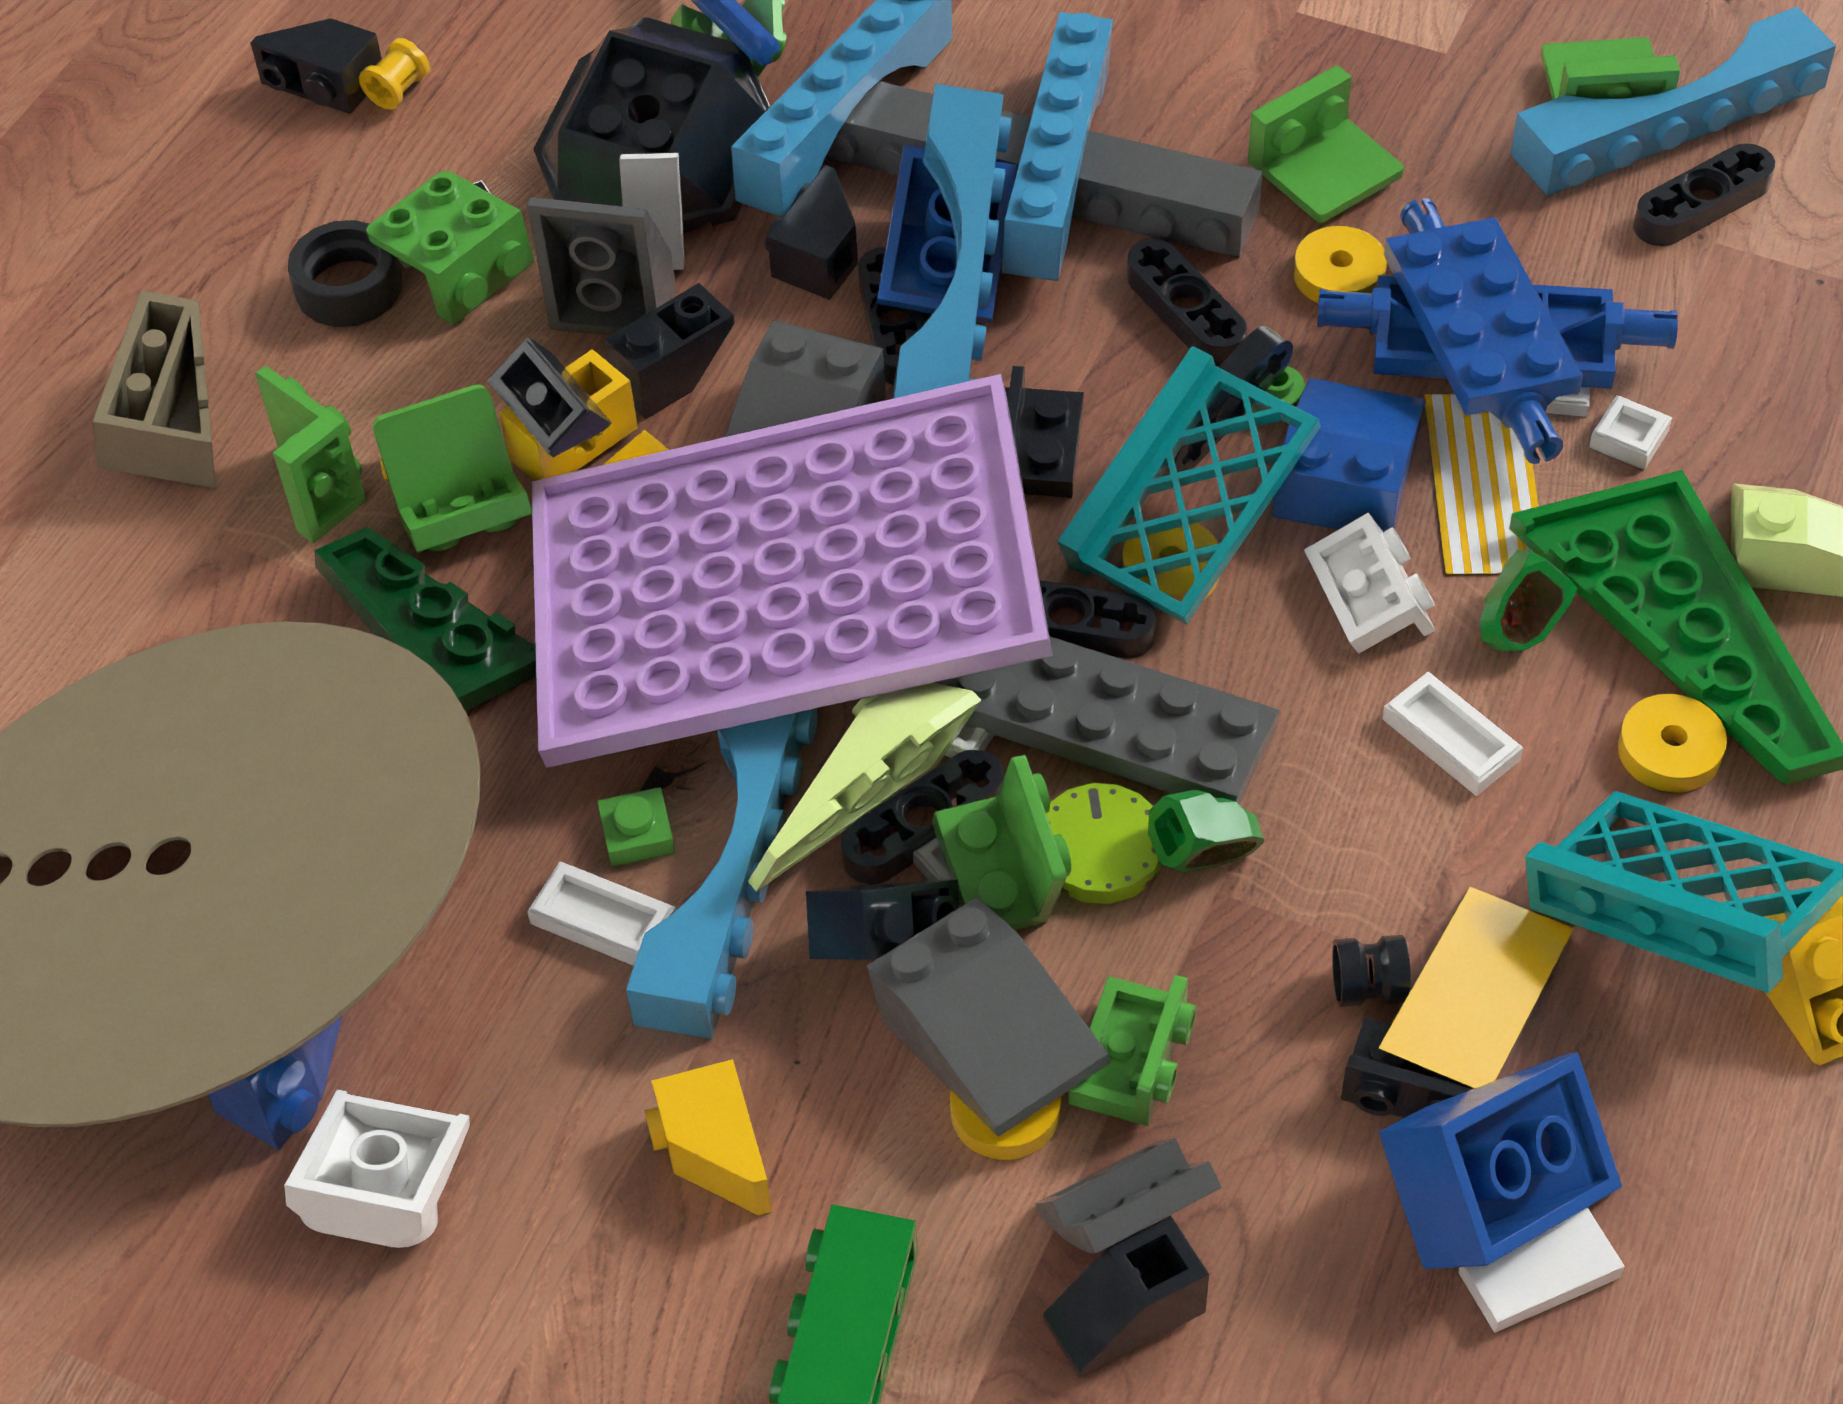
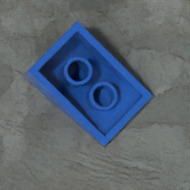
M904 145L876 304L933 314L941 304L955 275L956 240L949 209L938 184L923 163L925 149ZM995 162V168L1005 169V179L1000 204L990 203L989 219L999 221L994 256L984 254L982 272L993 273L988 308L978 307L977 322L991 324L1003 254L1005 216L1013 190L1017 166L1013 164Z
M1309 378L1297 408L1318 418L1321 428L1275 494L1272 517L1339 530L1369 512L1383 532L1391 527L1395 529L1426 399ZM1289 424L1283 445L1290 442L1298 428Z
M343 1015L288 1055L247 1078L209 1094L208 1097L214 1111L279 1150L293 1133L302 1131L311 1122L317 1111L318 1103L323 1097Z
M1578 1052L1562 1055L1432 1104L1378 1132L1423 1269L1487 1266L1622 1187Z

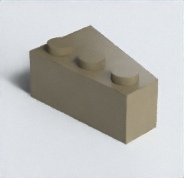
M140 291L92 420L98 468L216 489L199 301Z

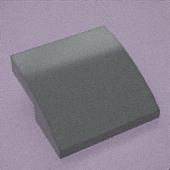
M1176 1138L1155 1141L1036 1202L1035 1205L1040 1216L1067 1242L1085 1252L1098 1253L1222 1187L1210 1162L1188 1164Z

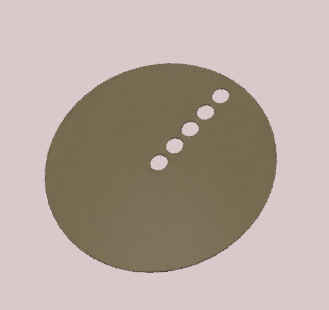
M270 622L239 625L175 639L105 666L60 690L0 732V857H7L13 863L10 874L0 884V1123L27 1127H79L103 1124L160 1112L204 1097L247 1078L300 1047L329 1027L364 998L396 966L423 933L446 898L462 866L474 832L480 800L481 767L476 738L467 713L451 687L430 665L409 650L393 642L353 628L309 622ZM174 840H183L191 844L189 858L177 870L164 875H154L147 871L146 864L148 858L161 845ZM113 846H125L131 850L129 863L114 877L101 881L92 880L87 877L86 870L88 864L99 852ZM57 851L67 852L71 855L72 860L69 869L55 882L44 886H34L28 883V872L31 866L41 857Z

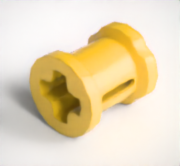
M396 38L387 47V54L375 66L370 65L366 67L359 75V82L363 92L371 101L384 109L393 110L397 108L403 100V93L413 82L422 81L430 72V63L426 55L413 42L404 38Z

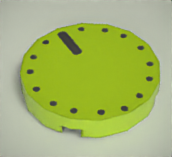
M1090 783L1068 789L1050 802V810L1046 815L1053 835L1061 834L1063 836L1071 858V872L1066 874L1067 878L1062 887L1068 890L1069 897L1084 903L1112 904L1135 897L1147 888V882L1155 876L1156 872L1158 875L1163 865H1161L1148 836L1149 810L1153 805L1141 794L1117 784Z

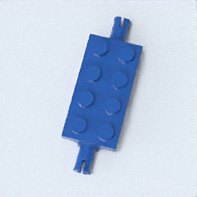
M1422 199V205L1427 212L1426 215L1417 200L1409 202L1402 209L1400 218L1410 234L1386 238L1384 257L1465 415L1491 412L1506 428L1513 429L1524 450V456L1529 463H1540L1536 448L1540 451L1545 462L1556 458L1563 449V441L1556 433L1545 412L1547 406L1557 397L1580 393L1583 374L1496 217L1445 226L1432 199Z
M1378 275L1377 288H1373L1372 293L1326 291V289H1320L1317 327L1331 326L1369 329V334L1375 335L1373 374L1446 378L1394 276ZM1533 285L1583 374L1581 387L1612 389L1616 372L1615 350H1619L1621 344L1667 347V349H1674L1678 331L1677 310L1623 309L1622 302H1613V289Z

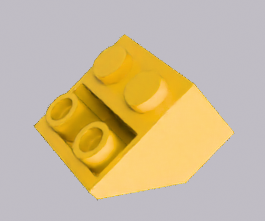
M1843 895L1782 958L1783 979L1769 993L1765 992L1811 1061L1818 1065H1823L1843 1056ZM1785 913L1763 916L1780 922V925L1787 919Z

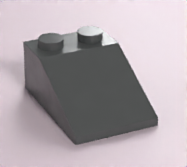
M530 197L527 208L550 329L611 335L675 297L676 285L671 251L646 209Z
M773 320L750 361L725 437L884 401L886 391L883 348Z
M979 897L974 898L867 965L882 1022L998 1137L1110 1064L1108 1052L1019 934Z

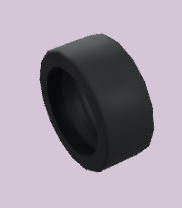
M344 220L318 226L298 239L289 253L288 273L295 298L302 312L315 322L333 327L358 326L377 319L389 310L401 293L402 275L398 258L370 242L366 231L370 223ZM362 261L376 266L374 271L365 278L348 285L328 286L314 281L328 267L341 262Z

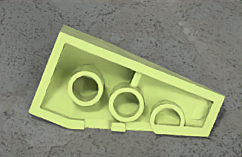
M1733 483L1731 489L1730 552L1750 586L1753 588L1843 597V506L1795 489Z
M928 683L861 698L852 709V713L856 718L767 849L748 883L755 891H758L842 833L859 818L937 767L981 699L972 690L937 683Z

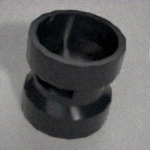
M1403 935L1382 936L1377 943L1362 944L1356 938L1334 939L1332 946V972L1335 996L1339 1007L1360 1006L1366 999L1380 998L1386 1004L1405 1002L1411 991V969L1408 947Z

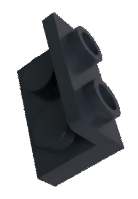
M1013 366L1010 387H1005L1023 492L1027 495L1072 498L1084 409V392L1025 388V367Z
M1364 1017L1353 1055L1349 1056L1345 1068L1341 1100L1354 1103L1358 1108L1372 1115L1387 1116L1391 1114L1406 1118L1427 1106L1474 1088L1379 1049L1391 1025Z

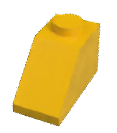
M733 1059L651 1080L657 1107L644 1110L653 1149L654 1151L668 1149L674 1174L758 1216L771 1213L772 1208L767 1177Z

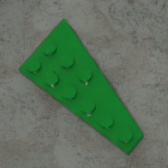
M1683 470L1512 513L1509 529L1533 552L1548 560L1565 574L1578 588L1576 592L1688 697L1709 707L1719 717L1725 731L1784 786L1843 770L1842 741Z

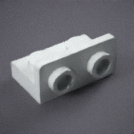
M1369 512L1304 549L1350 644L1358 654L1412 623L1417 626L1424 637L1436 631L1426 610L1435 606L1430 593L1417 573L1408 577L1402 566L1403 563L1411 559L1406 547L1393 527L1383 532Z

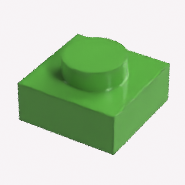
M661 787L597 800L611 867L675 854L673 837Z

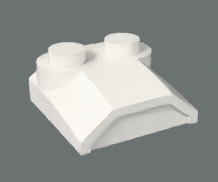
M337 1090L284 1185L286 1206L298 1214L306 1226L317 1232L396 1248L419 1244L429 1238L436 1229L438 1223L437 1202L447 1183L469 1129V1115L459 1114L456 1116L347 1094V1091Z

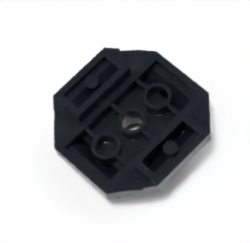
M643 17L628 28L609 30L596 49L578 60L533 150L554 200L623 207L619 161L621 154L678 153L683 233H686L707 223H711L714 226L735 220L743 203L735 199L731 146L770 108V105L749 57L734 42Z

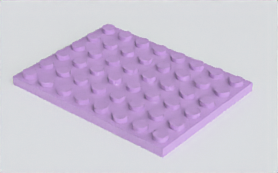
M1001 374L532 481L538 752L546 768L1053 656L1007 396Z

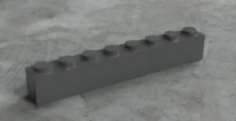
M879 81L854 107L837 133L825 158L899 176L904 145L925 149L933 94ZM1002 110V117L1011 118V129L1007 152L997 151L996 162L1017 165L1016 178L1031 117ZM1089 131L1076 189L1072 217L1240 258L1259 213L1262 171Z

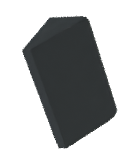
M529 337L520 344L487 380L552 457L603 432L612 424L560 361L549 350Z

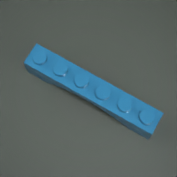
M875 0L731 146L736 201L783 218L795 203L800 189L805 184H810L818 175L837 133L864 95L884 76L901 67L916 65L926 68L952 40V0Z
M1798 7L1791 8L1752 23L1744 41L1727 61L1710 74L1683 87L1655 95L1626 99H1592L1564 95L1517 113L1510 155L1546 196L1569 187L1579 186L1585 181L1617 168H1625L1635 161L1663 150L1673 149L1681 143L1710 132L1722 130L1730 124L1756 114L1766 113L1776 106L1802 96L1812 95L1818 90L1825 88L1836 45Z
M1059 12L1005 216L1001 273L1054 281L1059 280L1068 242L1085 145L1095 110L1098 105H1101L1108 76L1113 19L1095 17L1088 13L1071 14Z
M935 84L923 163L938 184L951 215L956 240L955 275L939 307L924 326L901 345L892 399L977 380L969 378L971 360H982L986 326L976 325L978 307L988 308L993 273L982 272L984 254L994 256L999 221L989 219L990 203L1000 204L1005 179V169L995 168L997 151L1007 152L1011 129V118L1001 116L1004 94Z
M817 708L717 730L721 756L734 777L738 791V803L732 832L719 862L699 890L671 916L644 933L626 988L635 1026L712 1039L719 1015H729L736 992V977L732 975L737 957L745 959L749 953L753 937V920L749 918L754 902L763 903L769 886L768 883L758 891H755L748 883V880L786 823V811L782 809L786 796H795L798 792L802 776V759L799 758L803 743L811 744L813 742L818 721Z

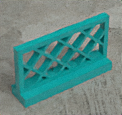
M1192 346L1057 540L1067 566L1087 577L1090 573H1093L1129 594L1147 600L1153 607L1187 625L1321 428L1319 419L1216 367L1213 356ZM1221 389L1243 400L1246 415L1210 423L1207 409ZM1251 405L1261 409L1262 411L1253 413ZM1202 418L1204 426L1196 427ZM1282 420L1298 428L1288 444L1262 451L1257 426ZM1250 429L1255 453L1220 461L1214 438ZM1207 440L1213 464L1177 472L1174 457L1181 447ZM1275 462V464L1268 473L1266 464ZM1169 466L1170 475L1162 476ZM1259 466L1262 483L1256 492L1229 500L1223 475ZM1216 477L1222 502L1186 511L1181 486ZM1174 488L1179 513L1144 522L1141 505L1148 495ZM1241 512V514L1234 523L1232 514ZM1135 516L1137 524L1128 526L1130 521ZM1226 516L1229 531L1222 542L1195 549L1190 524ZM1183 526L1188 551L1153 560L1147 535ZM1140 537L1145 558L1144 563L1119 569L1104 560L1115 543ZM1208 561L1203 570L1200 571L1199 563ZM1192 565L1195 581L1181 602L1159 590L1156 574ZM1149 576L1150 585L1138 578Z
M1614 791L1556 847L1539 842L1525 855L1530 909L1769 993L1783 979L1782 958L1843 895V863L1618 791ZM1620 817L1645 825L1612 832L1609 830ZM1685 839L1703 844L1670 851L1667 850L1665 845L1667 842ZM1650 845H1653L1656 852L1620 859L1618 851ZM1606 853L1609 861L1599 862L1586 856ZM1748 858L1763 864L1727 870L1724 862ZM1711 864L1715 873L1679 879L1676 870ZM1664 872L1667 881L1659 882L1644 876ZM1805 878L1822 882L1819 886L1789 891L1785 883ZM1772 884L1775 893L1740 899L1736 890ZM1723 892L1727 901L1718 902L1703 896ZM1785 913L1787 919L1780 925V922L1763 916Z

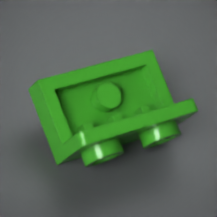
M1174 975L1169 992L1108 976L1090 1030L1108 1052L1110 1064L1068 1091V1104L1149 1126L1156 1102L1168 1104L1173 1092L1178 1063L1172 1062L1170 1059L1175 1044L1187 1046L1193 1030L1197 1005L1187 1003L1188 978Z

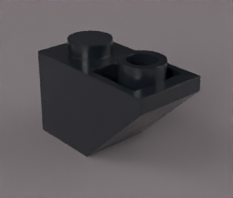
M332 18L258 35L250 42L262 84L351 114L367 96L360 86V73L370 65L375 66L382 59L376 33Z
M825 165L810 184L807 183L800 189L795 203L784 217L773 222L767 233L765 246L766 250L769 251L772 278L829 300L858 265L856 223L835 168Z
M698 283L604 338L608 363L630 380L634 407L645 419L650 418L693 392L735 324L734 315Z
M958 880L858 885L806 891L810 959L869 960L882 957L959 908Z
M1170 1215L1108 1247L1043 1313V1320L1080 1379L1206 1313L1209 1273Z

